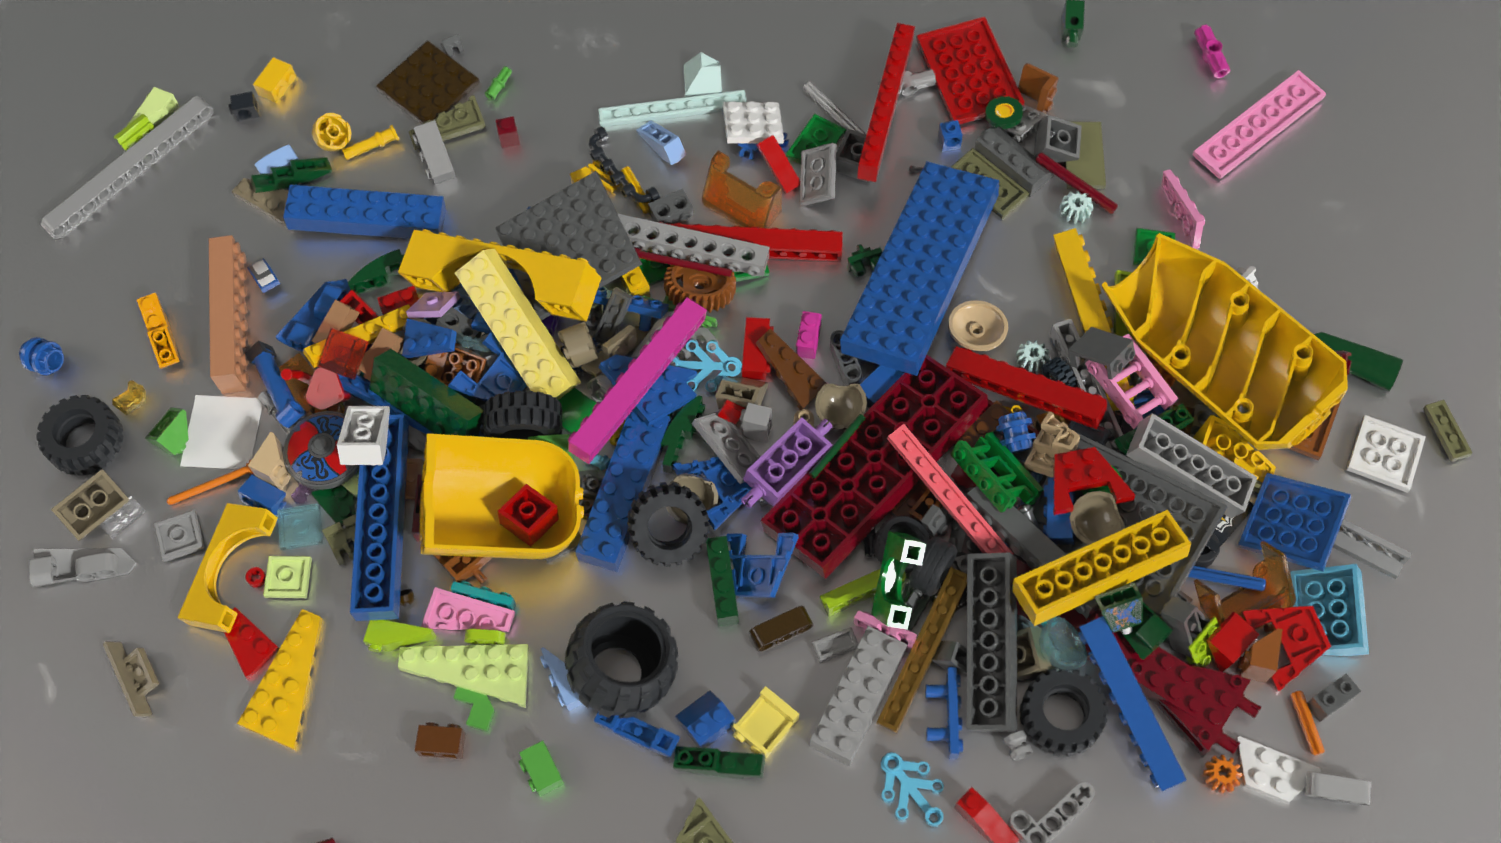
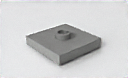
M195 510L153 523L161 558L164 562L205 549Z

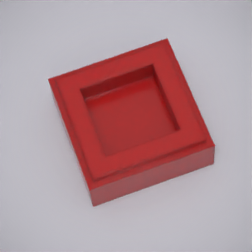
M726 400L717 416L736 424L740 419L742 410L745 408Z

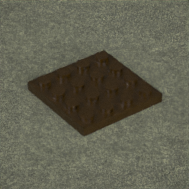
M427 40L376 85V89L420 124H423L428 120L433 121L438 118V115L444 111L447 113L473 90L480 81L478 77Z

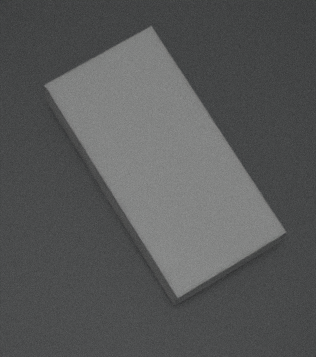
M852 627L812 642L819 663L856 650L859 645Z

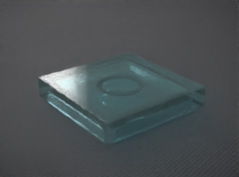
M319 503L277 510L279 545L282 551L323 544Z

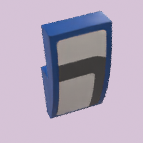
M264 258L247 267L263 293L280 284Z

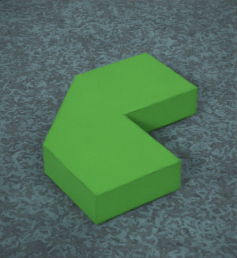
M457 687L453 697L454 700L473 705L466 725L488 732L495 713L488 696Z

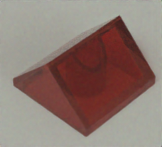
M331 328L317 366L355 380L369 342Z

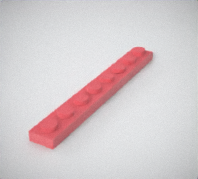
M905 424L887 437V440L982 553L1010 552L1013 554Z

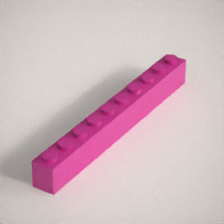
M686 298L683 303L677 304L674 314L665 319L660 331H655L651 338L652 341L642 347L639 357L632 359L628 370L625 373L622 372L617 378L616 385L606 391L603 401H598L592 410L593 413L589 417L586 416L580 424V429L570 435L568 438L569 452L587 464L591 463L705 321L707 312L705 308L689 298Z

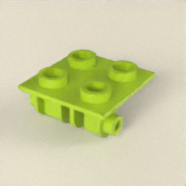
M1215 616L1188 647L1192 657L1185 656V662L1188 665L1192 666L1194 664L1197 667L1205 668L1210 664L1213 655L1206 640L1219 627Z

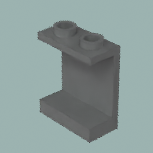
M1090 327L1068 349L1070 366L1078 368L1086 359L1106 365L1108 379L1111 380L1135 356L1133 340L1094 327Z

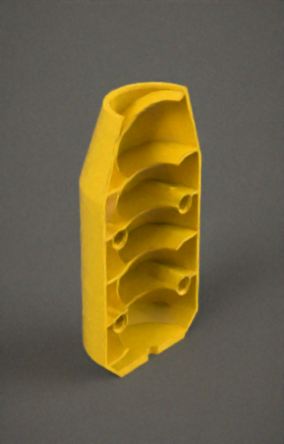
M1161 233L1156 235L1154 244L1142 263L1127 278L1114 286H1108L1107 282L1102 284L1104 292L1137 345L1257 450L1285 449L1298 445L1331 414L1330 408L1339 404L1348 389L1346 360L1226 262Z

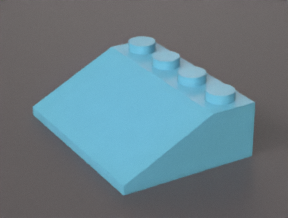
M1357 564L1325 567L1324 571L1316 569L1290 571L1293 607L1313 606L1330 642L1331 647L1322 655H1368L1369 647L1362 572Z

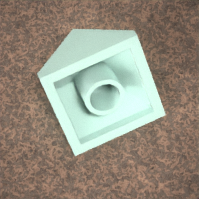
M700 52L683 64L685 97L722 93L719 61Z

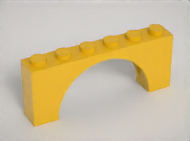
M227 503L177 617L189 626L230 633L238 613L226 605H222L218 598L216 582L219 570L227 556L243 542L255 537L271 536L278 519L277 516L264 508Z

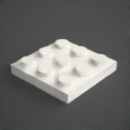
M723 102L727 143H760L774 135L777 142L783 144L784 135L779 103Z
M1365 415L1362 418L1346 470L1408 493L1411 489L1426 437Z

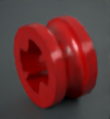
M253 567L247 571L245 578L251 587L260 588L265 584L266 574L261 568ZM259 575L260 579H255V581L252 579L253 576Z

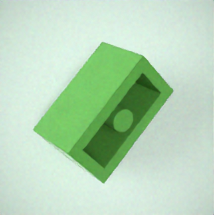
M544 741L519 752L522 759L518 762L524 773L528 771L531 779L527 781L533 792L537 791L541 797L564 785Z

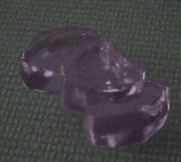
M299 483V486L291 495L292 500L296 504H306L307 496L311 494V488Z

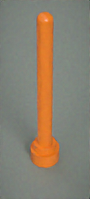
M246 463V466L167 498V503L173 505L250 473L252 475L254 473L248 467L249 463Z

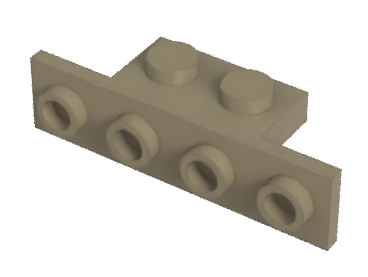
M629 324L602 345L603 350L598 353L599 359L582 365V370L595 377L603 373L599 369L601 362L616 354L625 356L641 344L649 332L641 331L639 326L633 327Z
M105 641L103 646L106 655L111 662L133 716L150 717L152 712L145 695L159 685V682L144 648H136L127 656L121 642Z

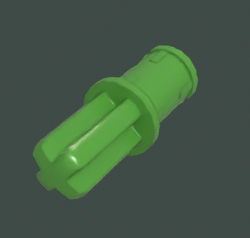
M504 66L498 76L492 79L491 85L484 93L488 99L494 101L501 89L505 88V82L510 77L512 70Z

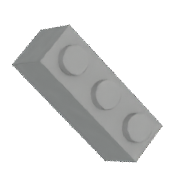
M435 120L413 127L416 133L412 135L416 146L420 145L422 149L419 152L422 163L426 162L428 168L425 169L428 179H433L434 184L455 178L453 166Z

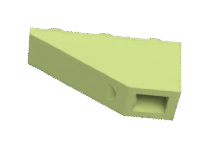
M154 87L126 126L144 114L153 126L157 127L174 113L179 104L172 93Z

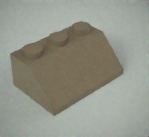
M102 469L51 510L77 540L80 541L127 504L130 499Z

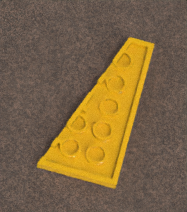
M304 609L301 610L237 723L241 727L294 751L297 748V736L301 728L302 712L305 709L311 679L310 672L314 664L316 644H318L323 620L320 616Z

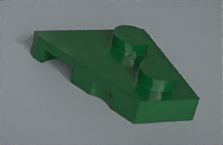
M342 485L311 492L314 499L335 523L340 522L344 526L342 520L356 514L354 495Z

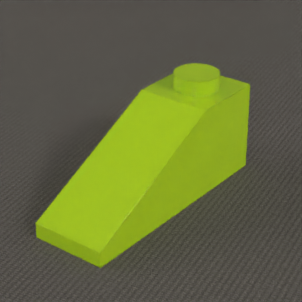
M370 620L363 642L368 647V650L381 653V650L389 652L400 649V647H408L435 640L436 634L433 629L388 620Z

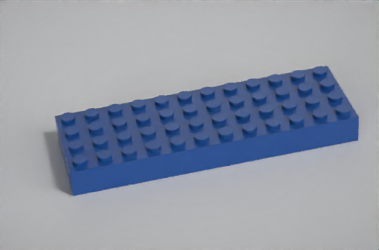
M926 161L840 339L842 354L915 376L918 375L999 196V180Z

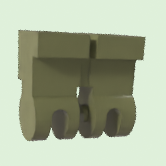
M356 514L342 520L345 528L338 522L322 529L339 565L345 564L343 558L345 553H347L350 560H353L354 550L349 546L350 541H355Z

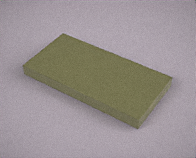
M1072 122L1082 126L1080 156L1078 160L1065 161V168L1093 188L1105 189L1106 178L1101 122ZM1066 183L1067 189H1074Z
M974 148L969 150L950 167L999 180V196L992 211L1001 219L1005 218L1029 195V192Z

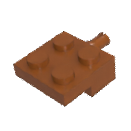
M433 555L458 583L467 580L473 575L480 584L484 583L483 580H487V577L481 572V568L492 559L490 557Z

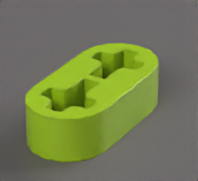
M467 629L464 642L473 645H504L506 633L497 630Z

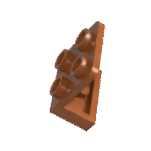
M1026 63L1023 66L1018 89L1020 93L1038 101L1036 110L1043 113L1049 112L1053 106L1052 101L1057 92L1056 87L1059 77Z

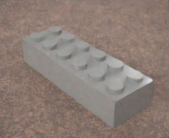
M1153 413L1139 422L1126 454L1131 459L1227 505L1224 515L1229 518L1245 512L1258 478Z
M870 626L867 627L810 740V747L848 766L851 765L906 653L907 644Z

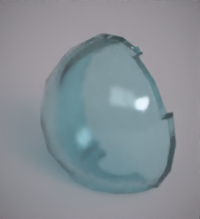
M1065 618L1049 619L1042 626L1038 642L1042 656L1052 666L1068 671L1076 670L1086 664V646L1082 643L1076 629Z

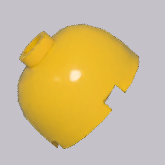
M326 113L319 117L312 126L313 140L318 147L325 151H338L345 147L351 139L350 125L339 114Z

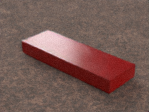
M774 135L756 145L784 194L800 186V179Z

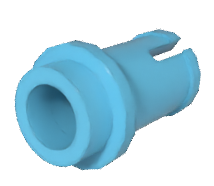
M597 454L590 464L599 467L603 471L607 470L611 459L607 455L601 456Z

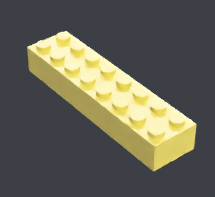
M495 249L481 251L455 272V275L530 391L543 392V394L552 395V397L559 400L581 384L580 379Z

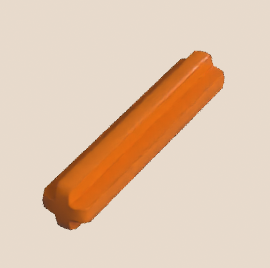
M1295 691L1290 696L1311 753L1315 756L1323 754L1325 750L1304 693L1302 691Z

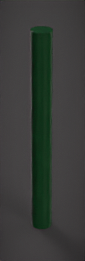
M862 414L855 418L808 473L810 477L815 479L865 421L866 418Z

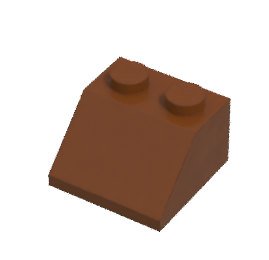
M1278 628L1255 642L1248 650H1245L1242 657H1239L1237 669L1240 670L1241 677L1266 683L1277 672L1282 629Z

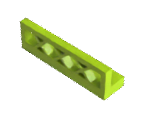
M881 568L820 595L819 599L828 617L875 596ZM904 571V574H903L902 583L905 582V576H906L905 571Z

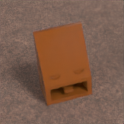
M455 343V351L428 355L424 371L446 386L450 384L460 370L478 383L487 359L463 345Z

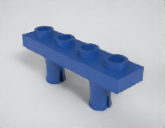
M602 286L597 290L593 303L603 305L604 312L612 290ZM634 295L627 311L640 314L639 330L649 331L651 329V318L662 319L668 312L669 304L662 303L660 300H649L640 295Z
M957 667L947 668L945 685H925L926 698H945L947 700L948 726L946 728L927 727L926 740L946 741L948 743L949 759H958L959 752H963V739H959V731H962V717H958V709L962 708V698L957 695V688H961V675L957 674Z

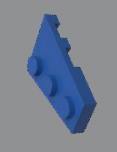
M407 318L402 356L413 358L455 351L457 332L452 329Z

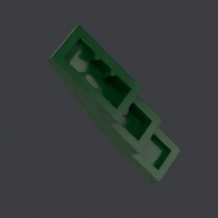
M327 157L290 160L289 166L270 168V174L251 175V183L255 193L288 188L290 185H300L331 173L332 168Z

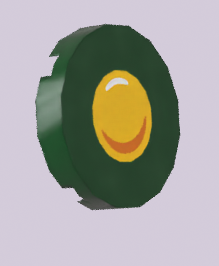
M1002 96L995 98L986 107V119L990 125L996 128L997 126L1002 127V129L1013 128L1021 122L1023 117L1022 104L1012 97Z

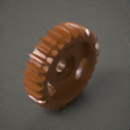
M670 265L664 276L665 295L668 296L669 301H673V305H677L680 302L683 303L686 298H689L705 308L709 313L713 309L717 312L719 307L724 309L725 305H729L730 301L733 300L736 292V278L734 272H732L731 277ZM680 278H682L683 287L677 283ZM702 286L704 289H697L695 287Z

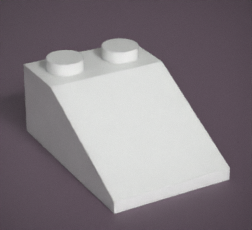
M348 406L337 443L340 465H383L387 446L389 406Z

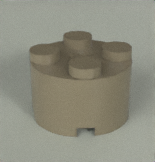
M585 321L558 331L560 341L565 347L563 348L567 360L569 359L572 368L599 359L594 341L589 334Z

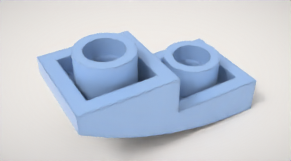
M286 145L255 163V166L260 174H270V168L289 166L290 160L299 159L291 145Z

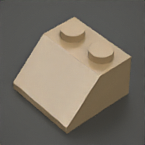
M270 432L248 467L257 478L281 490L283 486L288 484L291 474L288 472L283 460L284 447L276 435Z

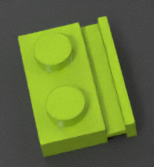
M142 114L116 134L114 138L126 152L155 129V127L147 119V116Z

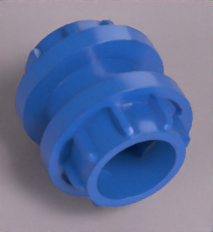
M34 337L22 344L19 351L23 367L41 375L53 374L61 368L64 362L61 347L57 343L47 341L41 337Z
M1023 411L1011 413L998 419L997 432H1003L1005 440L1000 441L1002 446H1006L1011 453L1033 448V440L1036 439V434L1029 433L1027 426L1033 423L1031 418H1027L1026 413Z

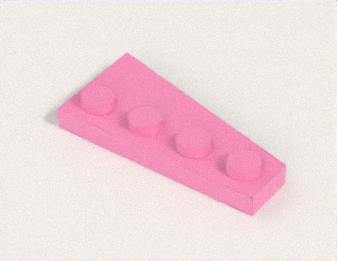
M435 587L421 627L436 630L466 631L467 629H485L509 632L515 611Z

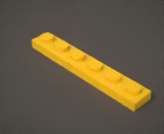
M408 304L304 348L303 353L313 368L373 343L382 328L397 333L403 330L402 328L408 318L406 311L410 306Z

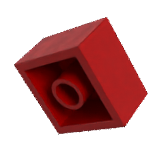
M525 484L497 511L500 525L530 547L559 520L557 505L528 484Z

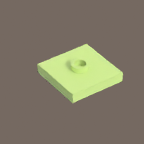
M269 556L263 596L265 598H307L312 558L310 556Z

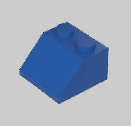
M710 690L675 716L698 748H706L732 729V725L736 723L734 716L724 703Z

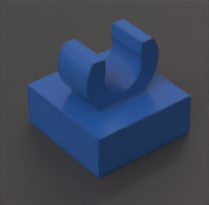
M739 143L738 146L743 147L739 152V156L743 157L744 153L749 151V159L753 160L755 156L754 151L759 152L756 146L757 143Z

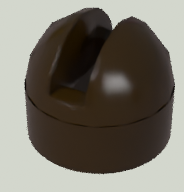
M412 589L401 590L400 605L406 607V603L411 605L414 602Z

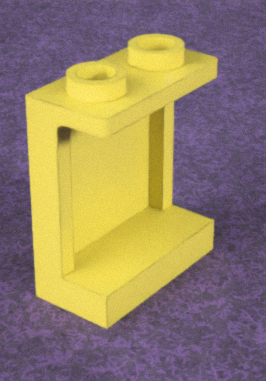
M765 686L755 703L737 724L734 723L732 725V731L734 732L732 735L740 743L745 741L751 746L749 750L752 753L764 754L766 759L799 720V713Z

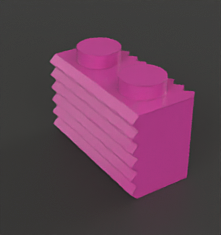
M802 312L796 344V354L802 358L815 359L822 321V314Z

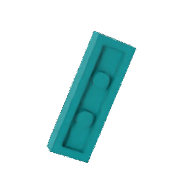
M453 581L451 591L453 593L515 610L516 602L509 593L500 592L498 594L484 586L476 588L466 581H461L460 583Z

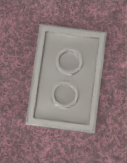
M830 143L802 151L801 205L805 206L835 198L836 144Z

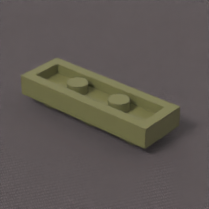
M1445 400L1424 406L1423 410L1450 461L1453 462L1469 457L1473 452Z

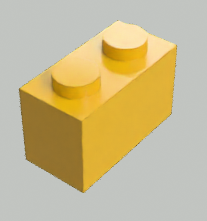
M273 57L253 83V86L259 96L277 103L283 97L289 85L294 82L296 74L292 65Z

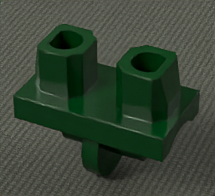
M862 244L857 245V251L852 252V256L847 258L848 271H852L857 278L866 274V266L870 265L874 271L882 254L881 248L871 250L870 247L863 248Z

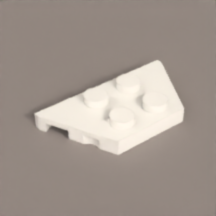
M1241 736L1236 738V741L1241 742L1238 748L1240 754L1239 763L1243 771V786L1286 804L1305 788L1306 772L1321 773L1322 771L1321 768Z

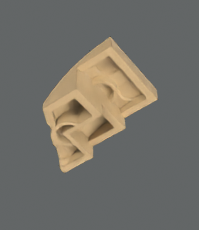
M1048 412L1041 423V431L1033 442V450L1024 463L1025 469L1053 478L1054 455L1077 450L1080 435L1074 430L1069 429L1068 425L1064 422H1059L1052 412Z

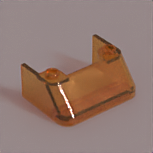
M1265 541L1260 542L1264 560L1255 565L1252 575L1266 579L1264 591L1242 587L1221 599L1218 593L1196 579L1194 585L1200 607L1207 617L1211 620L1215 616L1220 626L1232 612H1236L1244 619L1241 613L1244 610L1293 607L1296 596L1286 554Z

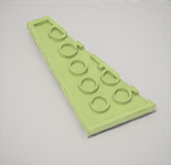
M528 644L400 647L398 661L400 671L420 677L432 678L440 683L452 684L455 687L499 698L501 701H509L526 708Z

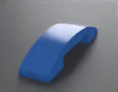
M597 713L594 719L595 723L618 736L667 757L671 756L680 739V736L663 728L658 729L635 717L619 718L618 715H611L608 718Z

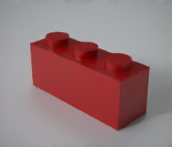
M746 317L742 361V377L766 381L767 373L771 372V365H769L756 345V342L770 328L774 331V326H770V318Z

